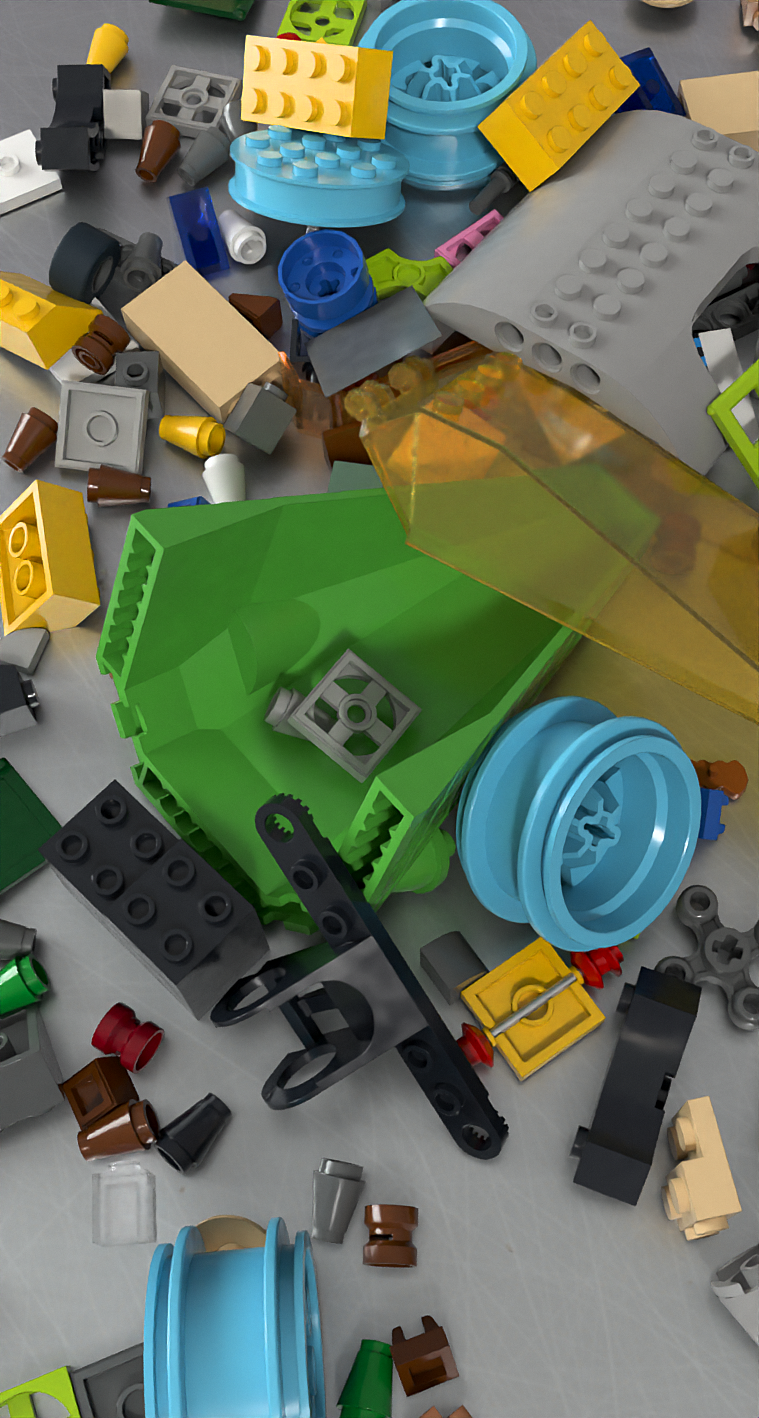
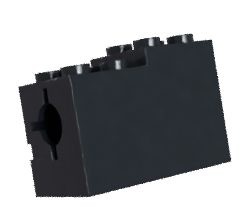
M116 779L38 849L64 887L198 1021L227 993L238 979L242 978L270 950L255 908L182 838L180 840L176 838Z

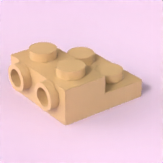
M709 1096L687 1100L671 1119L673 1126L667 1128L668 1141L675 1160L682 1159L683 1162L678 1164L665 1177L667 1185L661 1187V1195L669 1220L677 1219L680 1232L685 1231L687 1241L718 1235L719 1231L729 1229L727 1220L742 1211Z

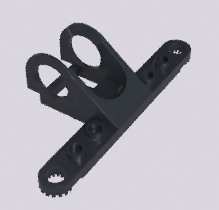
M280 793L278 796L275 794L256 812L255 826L257 832L327 942L269 960L257 973L238 979L215 1005L211 1012L210 1020L216 1028L227 1027L242 1022L265 1008L270 1012L279 1007L306 1049L288 1053L265 1082L261 1095L268 1107L273 1110L292 1108L310 1100L395 1047L457 1145L472 1157L483 1160L495 1158L499 1155L509 1137V1132H507L509 1129L508 1124H504L505 1118L503 1116L499 1117V1112L492 1106L488 1099L489 1093L371 905L367 902L364 894L328 837L323 838L314 824L312 814L307 812L309 810L308 806L305 805L303 807L301 805L302 800L299 798L294 800L291 794L287 796L284 793ZM275 814L283 815L290 821L294 829L292 834L289 830L285 833L284 827L278 828L280 823H275L277 820L276 816H274ZM319 982L322 983L323 988L309 992L300 998L298 997L299 993ZM264 984L268 990L266 995L246 1007L234 1010L246 996ZM338 1008L349 1027L322 1034L311 1015ZM336 1052L329 1064L314 1077L298 1086L284 1089L289 1079L303 1066L322 1055ZM474 1125L482 1128L490 1137L484 1140V1136L481 1135L478 1138L479 1133L475 1132L473 1134L474 1128L470 1126Z

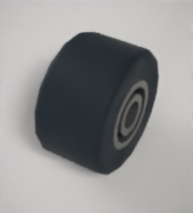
M79 222L71 227L59 243L50 264L49 284L52 289L87 304H90L95 297L99 299L111 282L119 262L120 245L118 241L85 222Z

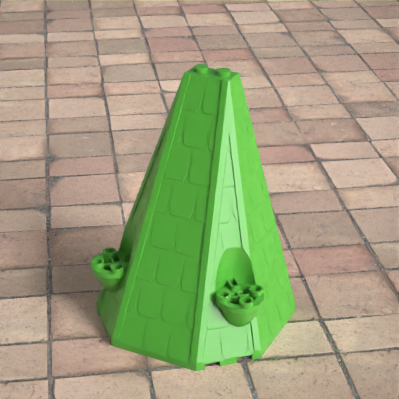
M597 468L558 470L554 472L273 497L270 499L146 509L134 513L131 516L96 653V660L101 675L112 673L120 700L110 705L120 737L123 739L132 737L139 763L130 767L134 782L176 833L255 908L261 925L278 920L284 923L285 930L312 935L320 930L259 836L255 826V815L258 809L275 794L278 796L280 793H284L285 796L291 794L294 800L298 798L302 800L301 805L303 807L305 805L308 806L309 810L307 812L312 814L314 824L323 838L328 837L375 913L378 912L391 893L410 891L416 894H423L432 891L447 878L450 866L449 857L454 855L456 851L452 836L447 831L439 829V827L459 803L470 769L474 766L499 728L513 716L532 706L641 559L646 550V545L659 524ZM348 648L422 709L363 783H360L311 741L272 731L273 725L263 720L266 710L279 687L289 691L295 688L307 697ZM350 678L334 681L349 695L361 694L369 684L359 679ZM383 696L375 706L377 711L376 717L393 730V713L389 702ZM319 697L315 704L332 718L338 720L337 711ZM351 706L348 708L347 715L351 721L360 723L364 720L365 714L360 707ZM353 733L343 745L345 749L355 756L372 754L379 748L364 733ZM280 814L274 815L277 818L275 823H280L279 829L284 827L285 833L288 830L291 831V834L294 832L292 824L286 817Z

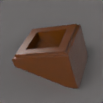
M232 293L228 297L229 303L267 340L281 328L283 320L279 299L269 296Z
M357 420L321 433L324 458L331 473L334 461L373 465V457L363 420Z
M119 1056L95 1058L63 1083L65 1095L81 1131L87 1129L88 1126L130 1099H134L136 1102L139 1101V1095L127 1069L121 1065Z

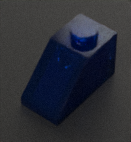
M650 47L620 57L623 63L629 67L640 86L614 112L615 114L633 110H658L682 117L686 116L682 105Z
M208 186L166 197L184 259L201 276L230 269Z

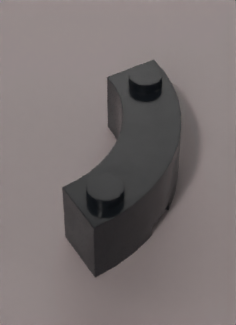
M103 64L57 65V78L52 80L53 98L56 102L54 116L48 128H40V140H37L35 143L36 161L39 166H42L43 171H96L100 168L99 161H96V159H104L108 139H104V128H102V122L104 121L103 89H111V74Z
M644 966L640 968L635 985L627 982L624 983L615 1011L623 1014L624 1018L605 1072L588 1128L581 1125L578 1126L569 1157L579 1160L573 1183L636 1207L652 1166L665 1114L663 1109L672 1081L671 1078L665 1077V1075L672 1078L676 1077L697 1017L702 987Z

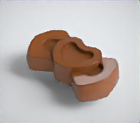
M691 760L700 787L724 791V794L732 800L739 799L744 794L749 779L745 768L737 760L728 763L720 760L713 763L706 760H699L697 762Z

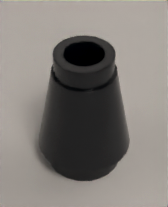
M209 1092L203 1100L198 1101L159 1130L161 1137L154 1144V1148L172 1168L184 1175L191 1167L198 1168L225 1125V1121L232 1113L221 1099Z

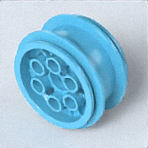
M401 0L386 9L372 23L358 47L393 51L385 139H380L381 143L396 149L408 159L410 167L405 179L416 183L433 186H454L474 182L492 174L502 165L504 159L477 126L537 69L536 52L528 34L507 9L492 0Z
M579 696L557 697L527 708L513 716L499 728L474 766L470 769L466 778L457 811L456 845L467 881L476 898L487 910L511 922L530 923L537 934L555 947L573 952H586L626 942L642 932L661 914L678 890L688 870L696 847L701 820V792L698 777L691 760L683 751L675 736L666 727L655 721L637 716L617 718L612 711L601 703Z
M275 1217L271 1218L268 1223L265 1247L206 1252L199 1229L196 1226L190 1225L181 1228L175 1246L171 1243H164L156 1247L148 1275L144 1317L143 1362L146 1418H327L318 1287L312 1244L307 1230L297 1231L295 1244H290L287 1227L283 1218Z

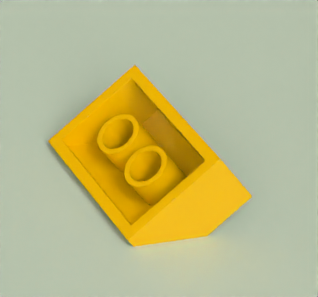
M0 271V347L46 370L70 350L80 336H84L89 332L88 326L97 314L103 315L102 310L53 290L52 287L24 274Z
M36 479L0 516V603L5 636L25 628L46 629L47 632L76 627L100 606V590L97 587L93 563L94 553L90 544L88 516L85 512L82 492Z

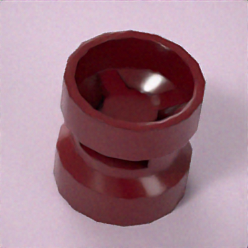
M118 1002L112 1006L98 1024L91 1044L105 1055L111 1053L116 1056L120 1055L121 1065L133 1074H137L146 1067L157 1052L164 1037V1029L152 1021L141 1023L136 1018V1013L132 1008L123 1002Z

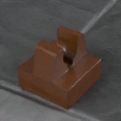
M430 1315L421 1317L425 1333L410 1339H405L401 1326L392 1330V1346L389 1348L406 1397L459 1377L443 1326L439 1327Z

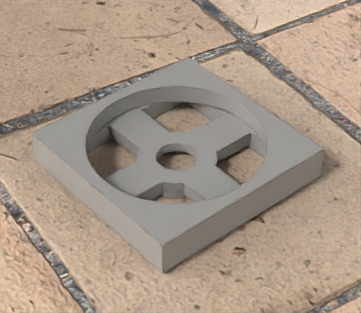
M171 65L145 117L146 124L150 126L155 120H163L176 127L180 135L196 138L201 130L206 131L210 126L219 129L223 133L224 129L220 123L223 108L228 103L239 99L243 91L242 79ZM210 86L221 91L225 97L219 98L208 95ZM192 97L201 99V102L196 105L187 103ZM165 103L180 105L181 109L177 117L164 115L163 107ZM202 111L217 113L213 122L209 124L194 121L197 113Z
M348 648L291 714L287 722L360 783H363L422 709ZM350 678L359 679L369 684L361 694L349 695L334 681ZM383 696L389 702L393 713V730L376 717L377 711L375 706ZM319 697L337 711L338 721L328 733L315 723L314 706ZM349 707H360L365 714L364 720L360 723L351 721L347 715ZM353 733H364L379 748L372 754L355 756L345 749L343 745Z

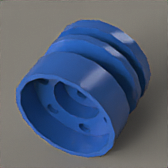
M324 229L309 232L295 240L283 253L278 265V282L290 304V309L295 319H299L302 333L309 339L321 335L378 304V294L372 277L369 274L363 251L357 241L343 231Z

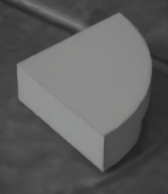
M25 628L11 632L1 638L0 665H15L18 672L32 675L50 636L47 630L42 628Z

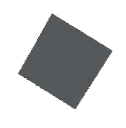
M411 285L304 343L324 396L327 398L440 338L442 334Z

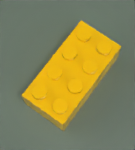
M589 20L477 127L529 192H531L558 171L633 94L640 84L632 75L629 67L623 63L607 42L605 36Z
M246 35L241 120L269 125H282L288 128L351 138L385 139L393 51Z

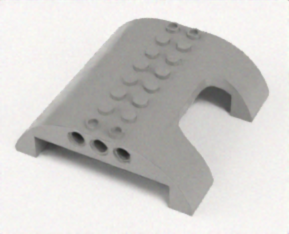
M633 110L617 113L609 117L558 171L534 190L528 192L422 301L442 336L421 347V349L433 354L456 330L658 442V447L649 477L688 498L729 446V443L712 417L707 414V406L721 392L698 354L692 337V325L737 271L747 264L759 263V152L716 132L710 127L676 114L658 110Z

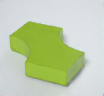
M390 248L366 259L369 274L372 277L378 294V301L389 298L411 285L421 301H423L453 270L451 265L442 256L424 261L409 260L398 256Z

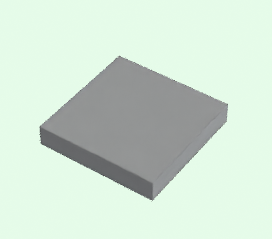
M62 380L55 467L89 471L90 467L100 468V465L103 464L142 475L150 391Z

